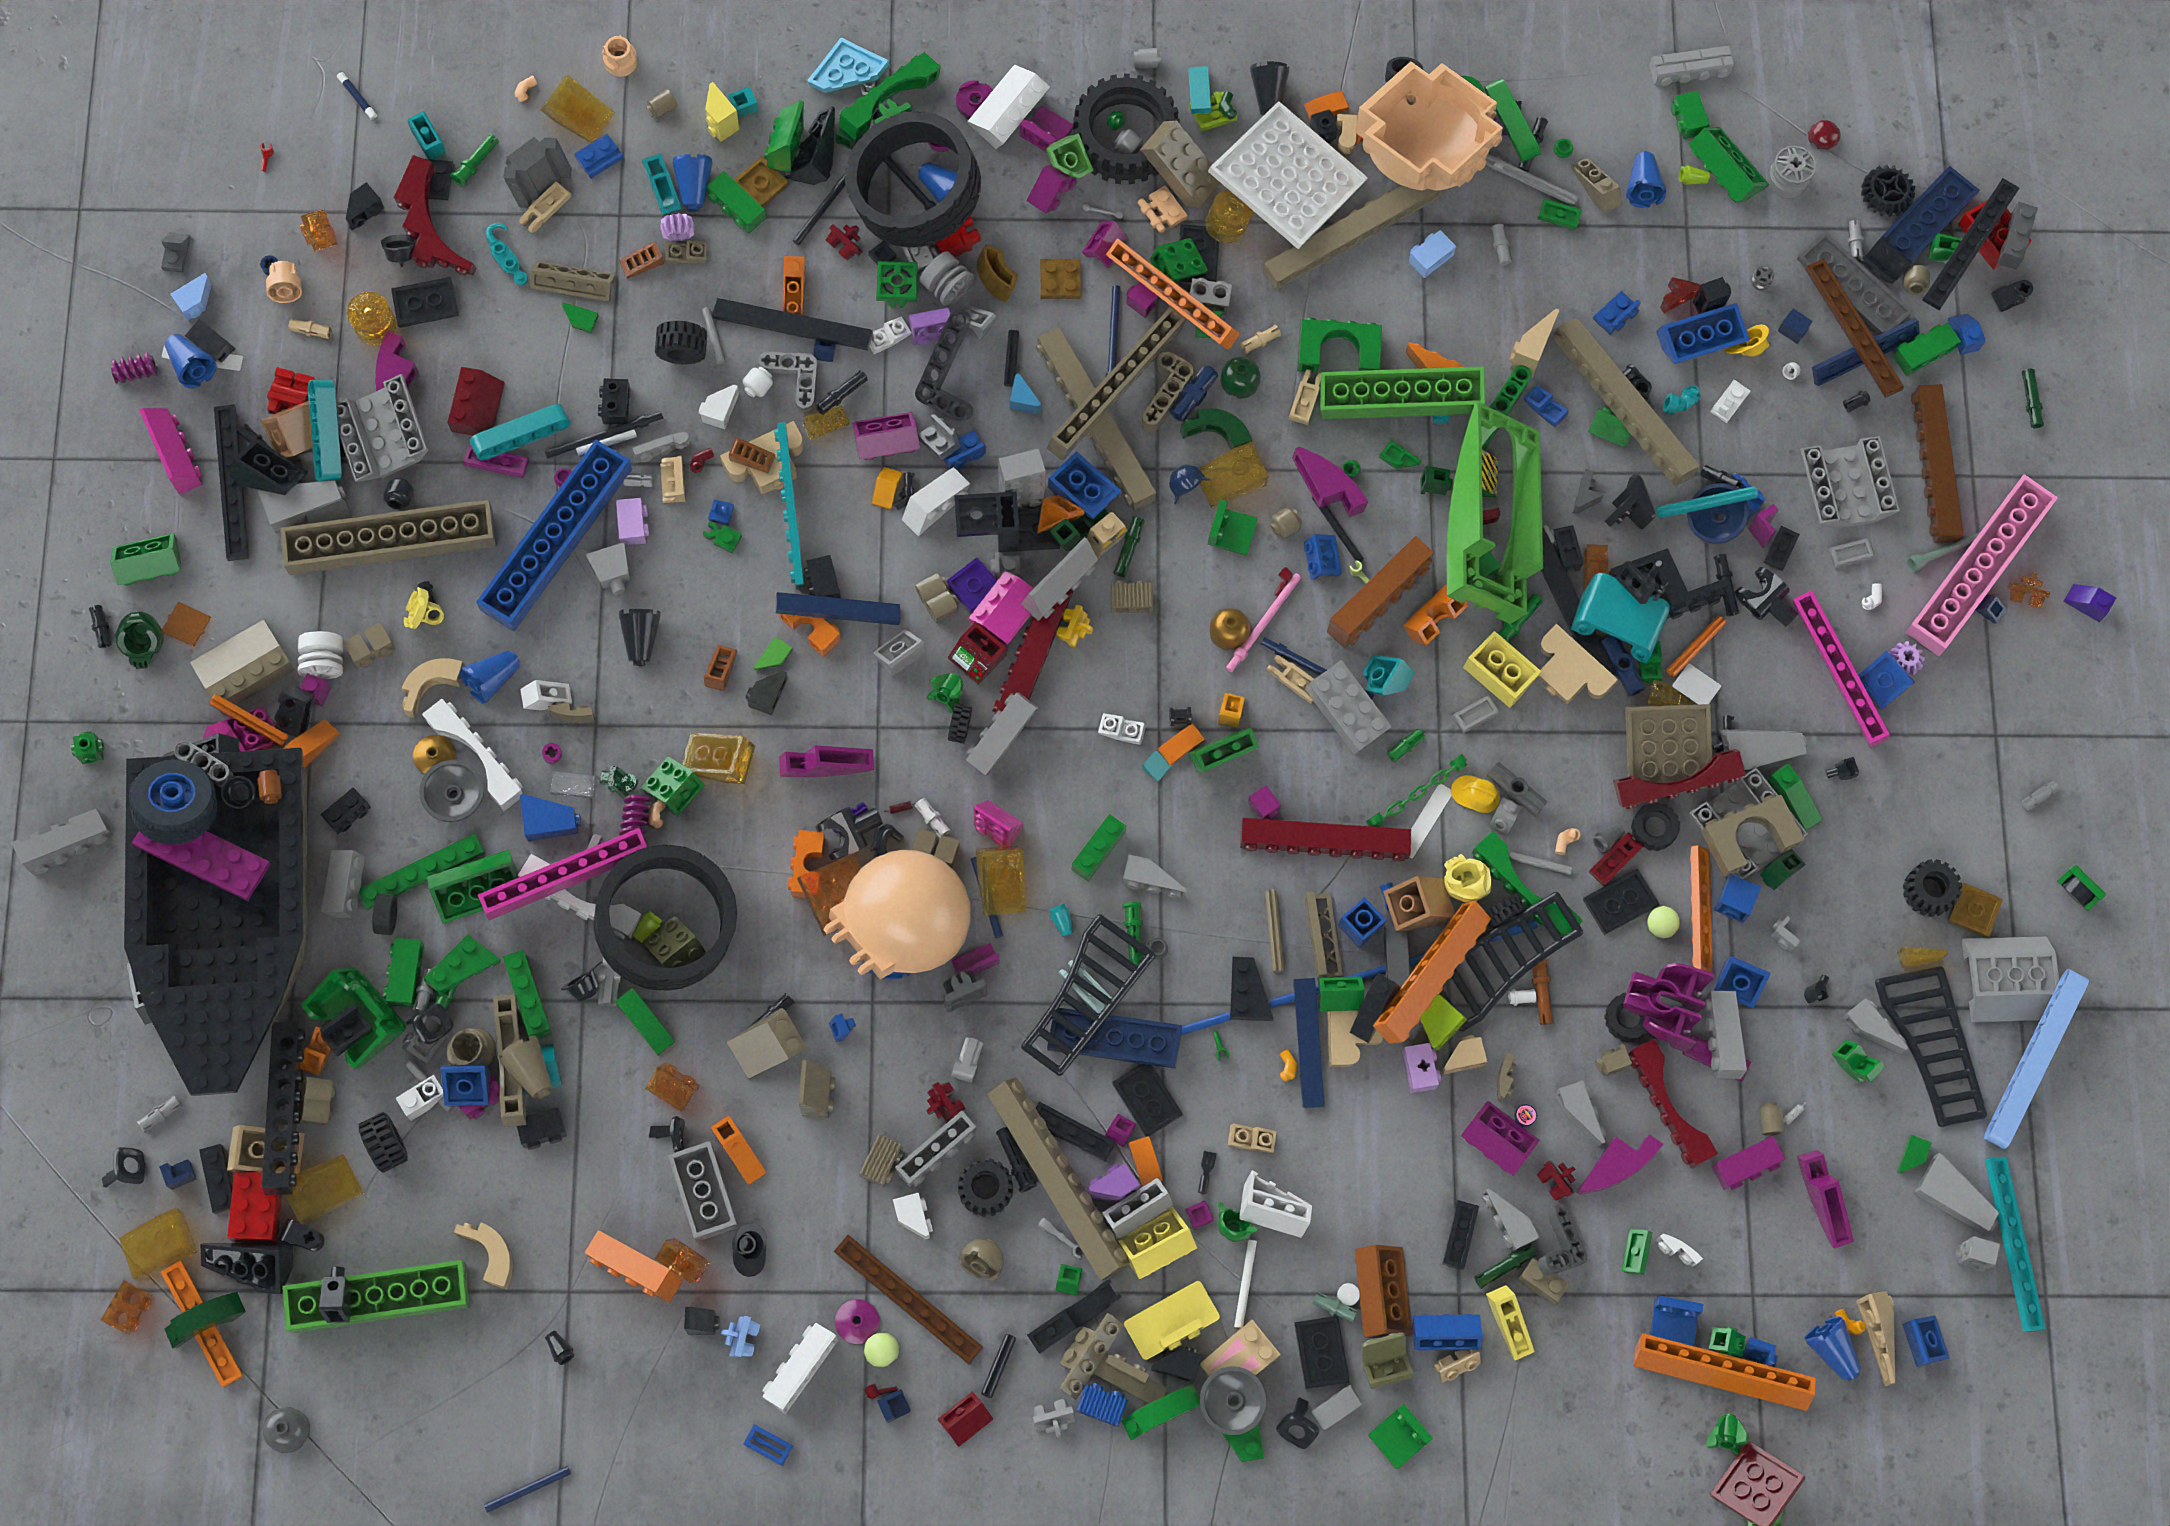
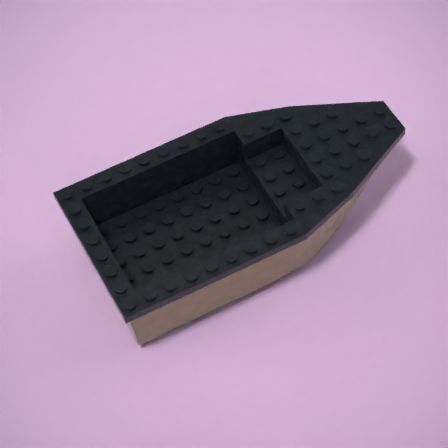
M301 747L208 753L226 764L234 777L243 776L248 778L255 786L256 796L253 803L243 809H235L225 804L221 798L222 787L214 784L217 798V813L214 822H212L213 824L206 830L270 862L269 868L249 901L133 846L132 841L139 830L133 821L129 803V792L132 783L145 768L161 761L179 759L176 756L126 759L124 949L145 1010L191 1096L238 1092L268 1030L285 1005L304 962L307 932V776L303 769V750ZM208 760L203 761L200 764V768L205 767L208 764ZM265 770H275L277 775L280 776L282 798L273 804H266L265 801L260 800L259 773ZM220 772L217 778H223L226 772Z

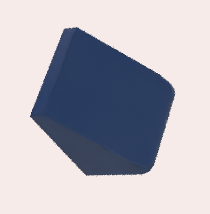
M816 340L813 356L816 360L833 362L836 344Z
M1986 595L1975 610L1996 624L2007 608L1996 595Z

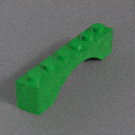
M925 52L919 56H914L907 65L899 67L896 73L892 76H887L877 87H872L865 96L859 97L849 108L845 107L839 115V126L856 141L870 129L871 119L880 103H883L894 94L905 90L925 89L939 78L941 66Z
M1493 831L1474 847L1472 851L1473 858L1481 861L1490 869V876L1495 880L1498 879L1503 884V888L1510 895L1518 894L1526 909L1543 899L1530 891L1518 878L1511 865L1508 846ZM1555 903L1544 908L1562 937L1573 931ZM1568 906L1579 925H1581L1583 920ZM1535 913L1533 917L1536 922L1544 925L1537 913Z

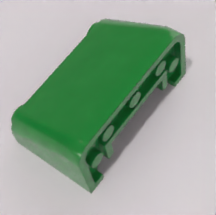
M354 967L333 969L301 1006L306 1010L305 1013L309 1018L313 1020L324 1019L325 1022L335 1019L347 1007H352L353 1005L358 1007L359 1013L372 1026L373 1032L345 1052V1061L354 1069L361 1068L397 1039L406 1030V1026L358 969Z

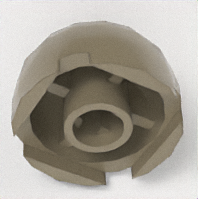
M991 1239L972 1240L965 1246L958 1258V1261H962L960 1266L968 1274L980 1279V1275L988 1277L986 1281L996 1280L1004 1264L1003 1253Z

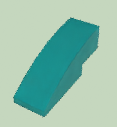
M662 154L642 159L645 172L662 215L681 210V205Z

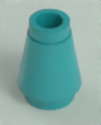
M1065 904L1058 905L1049 910L1051 914L1049 917L1062 937L1074 932L1069 908H1066Z

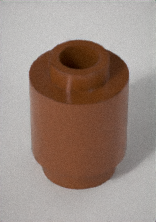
M275 770L260 772L258 778L260 800L265 801L266 804L278 802V799L282 798L280 776L277 775Z

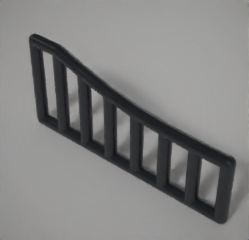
M1553 892L1476 939L1475 946L1465 954L1466 962L1489 997V1000L1482 1009L1477 1004L1456 968L1454 969V975L1451 978L1474 1013L1458 1029L1459 1031L1463 1032L1482 1021L1495 1004L1522 976L1545 958L1583 934V929L1559 892ZM1553 902L1556 903L1573 930L1563 937L1544 910L1545 907ZM1537 913L1555 941L1545 949L1526 921L1527 918ZM1519 924L1537 953L1528 961H1526L1507 931ZM1499 935L1520 966L1511 976L1489 942ZM1480 946L1483 947L1504 981L1496 992L1471 954L1472 951ZM1442 990L1439 994L1453 1006L1445 991Z
M1097 915L1083 933L1076 956L1059 993L1039 1023L1022 1043V1050L1056 1075L1062 1076L1153 961L1155 953L1103 915ZM1100 925L1145 956L1138 966L1094 935V932ZM1089 942L1132 972L1125 982L1085 954ZM1081 963H1084L1119 989L1112 999L1077 974ZM1073 982L1106 1005L1099 1015L1068 994ZM1063 1001L1093 1022L1086 1032L1057 1012ZM1051 1019L1080 1039L1073 1048L1067 1046L1045 1029ZM1039 1036L1066 1055L1060 1065H1057L1032 1046Z
M1938 966L1876 979L1875 986L1880 1003L1905 1039L1917 1063L1932 1104L1937 1125L1945 1127L1986 1118V1108L1944 968ZM1937 976L1940 983V988L1888 998L1885 989L1887 985ZM1943 996L1947 1008L1899 1017L1892 1006ZM1949 1016L1952 1029L1912 1037L1905 1025ZM1955 1037L1959 1049L1922 1056L1917 1044ZM1962 1058L1965 1070L1936 1076L1930 1075L1926 1065ZM1968 1078L1971 1090L1938 1097L1935 1084ZM1974 1099L1977 1111L1944 1117L1941 1105Z

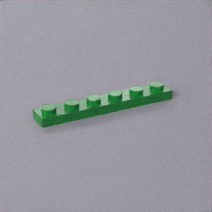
M474 833L360 888V897L366 909L369 910L374 907L376 896L379 893L398 896L427 882L428 876L458 867L485 853Z

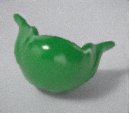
M1218 1203V1230L1227 1240L1240 1242L1248 1239L1252 1233L1257 1232V1228L1252 1227V1223L1239 1219V1211H1233L1231 1208L1227 1209L1223 1203Z

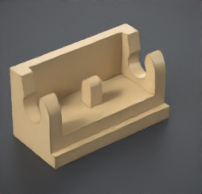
M682 456L661 459L663 504L686 502Z

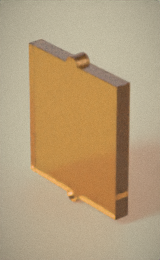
M178 602L172 613L168 615V620L162 630L165 634L194 647L201 634L205 633L204 629L211 617Z

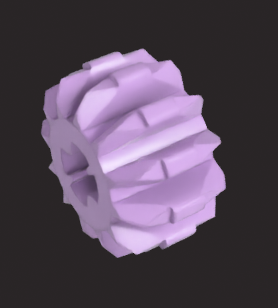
M671 214L661 219V233L663 238L668 239V241H684V239H690L694 235V222L692 217L687 216V214Z
M1909 641L1904 644L1898 643L1895 646L1896 648L1890 650V653L1908 674L1910 673L1913 676L1917 673V670L1922 669L1925 657L1920 656L1923 650L1915 649L1917 643L1910 646Z

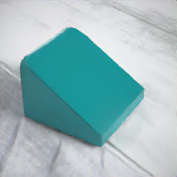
M1156 750L1142 765V770L1157 782L1171 768V765Z

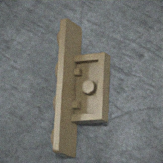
M1106 1314L1096 1331L1083 1326L1059 1363L1064 1368L1070 1370L1060 1389L1075 1400L1123 1327V1324L1111 1314Z
M1110 1354L1109 1356L1104 1355L1093 1375L1148 1404L1164 1397L1167 1391V1387L1148 1378L1149 1375L1146 1374L1147 1370L1137 1364L1134 1367L1127 1364V1359L1118 1354L1114 1356Z

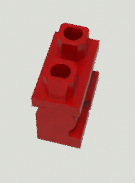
M971 216L968 220L964 221V224L955 233L935 243L940 254L948 251L956 258L966 251H972V245L981 241L977 229L969 232L965 229L973 225Z
M277 367L274 373L275 379L267 394L269 400L267 410L272 415L281 412L282 408L289 409L309 401L308 383L310 380H315L312 376L298 372L295 375L294 371Z

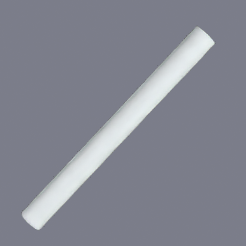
M1248 1240L1234 1325L1235 1328L1240 1329L1244 1325L1257 1244L1255 1240Z

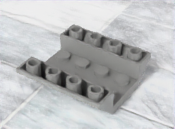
M402 374L384 381L385 388L354 401L347 398L336 403L338 432L355 482L386 477L420 462L428 452V447Z
M1880 436L1860 439L1857 445L1822 451L1821 445L1800 449L1820 525L1837 529L1869 524L1900 511Z
M1755 768L1747 773L1746 776L1741 777L1735 785L1710 802L1706 801L1689 814L1700 829L1703 830L1706 826L1705 824L1713 819L1722 820L1726 814L1732 811L1739 813L1743 811L1745 806L1751 803L1758 805L1762 803L1764 798L1770 795L1777 797L1778 795L1759 770ZM1792 814L1803 838H1805L1808 833ZM1754 822L1741 824L1736 830V841L1747 865L1743 870L1735 874L1737 877L1746 879L1787 851L1780 853L1770 832L1764 826Z
M2045 936L1962 939L1964 960H1969L1974 997L1969 1001L1971 1023L2040 1021L2059 983L2056 952L2048 938Z

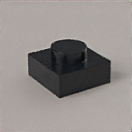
M884 240L868 252V256L877 265L878 261L892 262L897 258L896 253Z

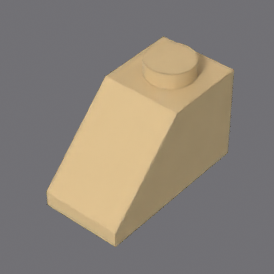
M1474 1035L1463 1037L1444 1066L1442 1074L1445 1075L1485 1066L1487 1058L1481 1037L1475 1038Z

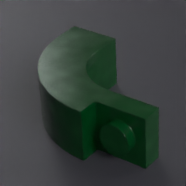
M1215 408L1197 410L1196 419L1190 418L1181 424L1180 433L1183 439L1202 432H1215L1227 441L1232 455L1251 449L1253 440L1247 427L1238 417L1227 411Z
M1104 508L1093 520L1086 515H1082L1070 523L1065 518L1050 531V534L1064 550L1071 551L1084 537L1087 539L1090 529L1107 516L1109 512Z
M238 1292L213 1298L186 1310L170 1320L171 1324L164 1329L172 1349L178 1348L195 1335L211 1327L232 1322L246 1311Z

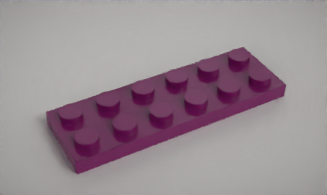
M139 830L132 841L133 846L246 901H249L270 866L269 861L207 831L193 841L168 845L148 839Z

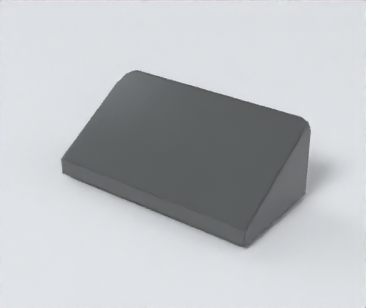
M345 499L306 513L309 524L352 518Z

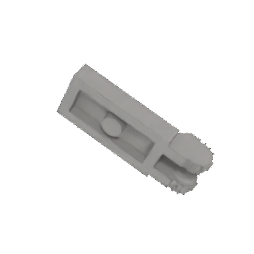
M684 431L633 447L636 462H647L660 454L668 455L674 449L682 451L689 448V435Z

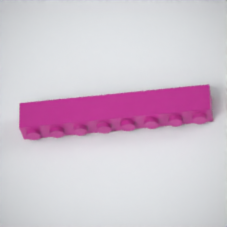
M1811 590L1794 598L1793 606L1868 746L1872 748L1889 740L1890 734L1813 591Z
M637 828L478 894V897L490 921L610 871L623 858L647 847L640 828Z

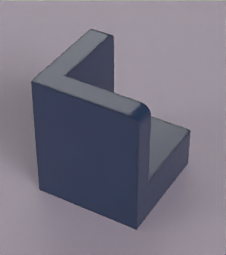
M1792 309L1780 325L1778 332L1798 344L1813 321L1797 310Z
M184 1160L172 1166L169 1163L159 1166L166 1187L171 1190L197 1180L189 1160Z
M902 1389L877 1400L887 1423L911 1411Z

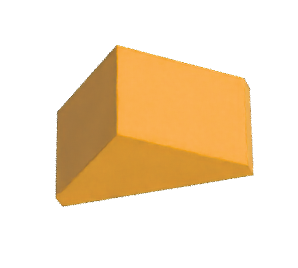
M887 467L882 469L876 480L872 505L892 510L904 472Z
M1225 693L1218 724L1238 728L1245 697Z

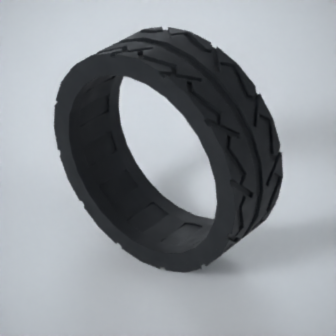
M919 111L903 112L890 116V118H885L873 125L862 135L863 138L858 140L847 162L848 166L845 172L847 194L849 193L848 197L867 229L879 239L900 247H924L952 235L964 224V221L968 220L980 196L978 193L981 191V174L979 165L977 166L978 162L966 139L952 122L934 113H921ZM916 143H935L943 145L959 155L957 179L951 191L933 208L910 217H893L884 215L869 206L868 190L871 179L879 165L893 152Z
M677 845L648 846L623 858L605 878L598 893L593 920L595 940L603 958L613 971L630 983L645 989L658 991L683 989L696 984V982L711 974L725 957L736 930V898L725 874L705 855L703 856L701 853L690 848ZM652 869H673L684 872L702 883L713 896L720 917L719 937L711 950L691 964L677 968L650 966L635 959L626 952L612 930L609 908L615 893L631 877Z

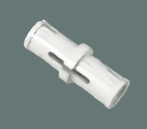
M926 798L919 800L915 807L924 817L925 823L933 828L939 838L941 835H948L951 830L940 818V813L932 808Z

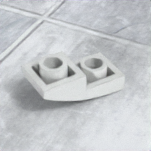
M902 316L884 323L883 328L873 331L869 347L874 354L897 344L911 335V331Z
M1103 713L1098 733L1116 740L1141 745L1146 725L1142 722L1125 720L1123 716Z
M1662 1234L1656 1239L1659 1243V1249L1664 1254L1672 1256L1678 1251L1680 1254L1679 1258L1686 1265L1693 1267L1703 1259L1687 1244L1672 1236Z

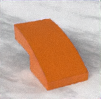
M1342 91L1321 96L1304 104L1310 120L1312 114L1329 109L1333 117L1350 109Z
M1191 724L1165 742L1158 750L1169 765L1172 766L1184 755L1196 749L1206 739L1195 725Z
M319 1025L315 1027L309 1046L305 1047L304 1062H300L301 1069L316 1075H320L332 1051L322 1040L320 1034L322 1026Z
M1147 1136L1128 1142L1141 1186L1147 1185L1156 1178L1163 1181L1150 1137Z

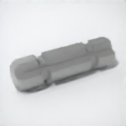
M628 474L622 484L624 486L641 487V485H644V487H652L653 476L644 475V477H641V474Z
M2050 781L2032 793L2030 797L2022 800L2023 808L2030 811L2036 807L2035 804L2039 805L2058 792L2059 785L2054 781Z

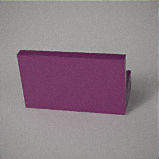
M1101 221L1082 253L1086 257H1097L1106 268H1109L1113 260L1106 253L1117 238L1125 242L1128 236L1115 221Z
M1774 504L1758 513L1748 528L1762 548L1767 546L1775 533V530L1770 525L1778 512Z
M991 943L953 959L952 964L957 974H960L962 971H972L975 975L998 965L999 955L995 953Z

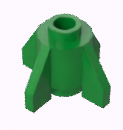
M952 673L935 676L930 682L934 689L926 698L928 701L937 699L939 702L947 704L946 707L953 713L955 704H959L964 685L959 675Z
M1724 1414L1718 1418L1717 1424L1708 1436L1706 1447L1708 1449L1717 1448L1719 1445L1721 1448L1731 1449L1735 1455H1738L1741 1444H1748L1749 1435L1735 1415Z

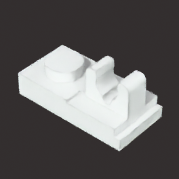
M1733 380L1710 412L1727 423L1749 395L1750 390L1736 380Z

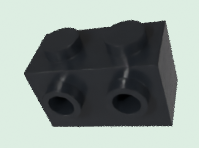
M604 378L603 386L599 388V397L602 398V404L598 405V417L602 418L603 424L621 425L627 423L630 400L629 380Z

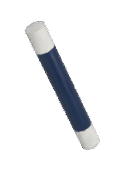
M343 72L339 73L337 78L368 117L374 120L377 117L375 111Z

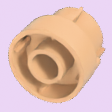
M621 35L614 36L603 46V61L606 70L610 74L623 77L631 74L636 69L638 63L636 51L626 38Z
M288 261L272 263L269 268L270 275L266 279L267 296L279 303H290L299 299L302 295V285L295 264Z

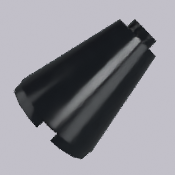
M1267 61V65L1261 66V62L1250 67L1261 115H1265L1278 101L1282 104L1289 75V66L1287 67L1286 63Z
M629 609V613H624V610L619 611L628 660L633 662V666H645V662H650L661 617V612L658 610L656 614H653L652 609Z

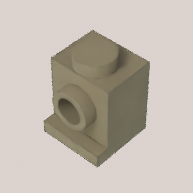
M1624 1044L1620 1045L1616 1051L1610 1049L1603 1052V1056L1596 1060V1066L1599 1072H1603L1604 1077L1625 1070L1632 1065Z

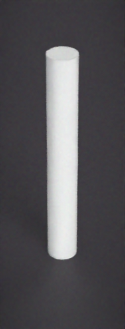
M633 429L600 440V442L606 446H611L635 438L637 435ZM593 443L576 448L578 456L585 454Z

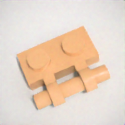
M1166 185L1149 195L1151 203H1147L1144 198L1137 202L1141 207L1140 211L1143 215H1147L1151 221V226L1157 229L1159 233H1163L1166 230L1163 224L1167 223L1170 228H1173L1186 220L1188 216ZM1157 209L1161 216L1157 217L1154 210Z

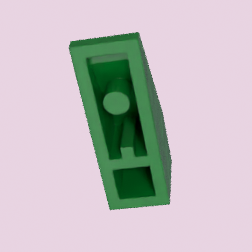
M1789 763L1770 776L1767 782L1778 796L1782 795L1788 809L1805 831L1822 820L1802 780Z

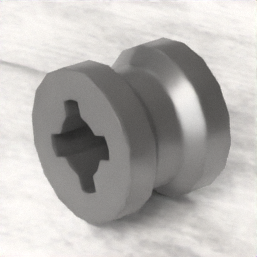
M1768 266L1758 267L1751 279L1753 287L1757 290L1768 289L1774 279L1773 270Z

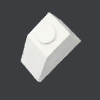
M732 385L707 396L705 403L702 402L699 408V414L703 423L722 429L726 428L739 396L738 386Z
M535 680L520 689L524 709L545 710L548 709V706L559 701L572 704L569 684Z

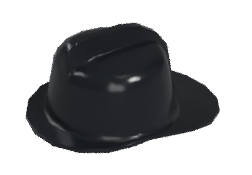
M391 235L381 240L382 249H384L388 261L398 262L400 267H403L404 262L412 259L411 254L415 247L412 238L407 235Z
M602 961L587 973L565 984L561 990L567 989L578 1001H584L594 996L599 986L594 969Z
M748 1223L741 1226L732 1240L733 1264L736 1270L746 1277L756 1276L765 1265L767 1235L760 1225Z

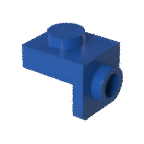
M1750 1337L1743 1350L1742 1357L1775 1367L1778 1358L1775 1355L1776 1345Z

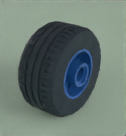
M165 760L145 768L135 778L130 788L129 803L135 826L145 837L152 841L168 845L193 841L202 836L216 818L217 798L214 784L207 772L194 763L184 760Z

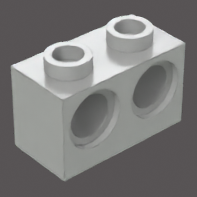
M1204 278L1192 279L1190 294L1211 311H1218L1221 314L1227 315L1232 285L1224 281L1212 282ZM1196 292H1203L1204 295H1197ZM1216 295H1223L1224 298H1217Z
M1972 1237L1961 1245L1959 1244L1956 1251V1257H1958L1957 1264L1983 1272L1996 1265L2000 1244Z

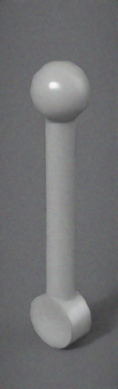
M1089 204L1082 206L1083 211L1090 210L1113 216L1116 220H1121L1123 217L1120 211L1114 213L1090 207Z

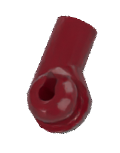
M711 447L693 455L690 463L692 472H701L705 460L714 457Z

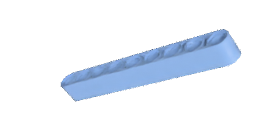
M2067 969L2062 975L1984 1134L1985 1140L2002 1149H2006L2011 1143L2088 986L2089 979L2070 969Z

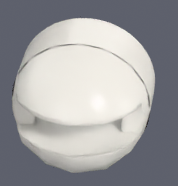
M1795 362L1786 364L1782 370L1783 375L1790 380L1796 378L1801 371L1800 366Z

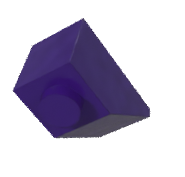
M2073 584L2063 602L2100 622L2110 611L2116 597L2099 587Z

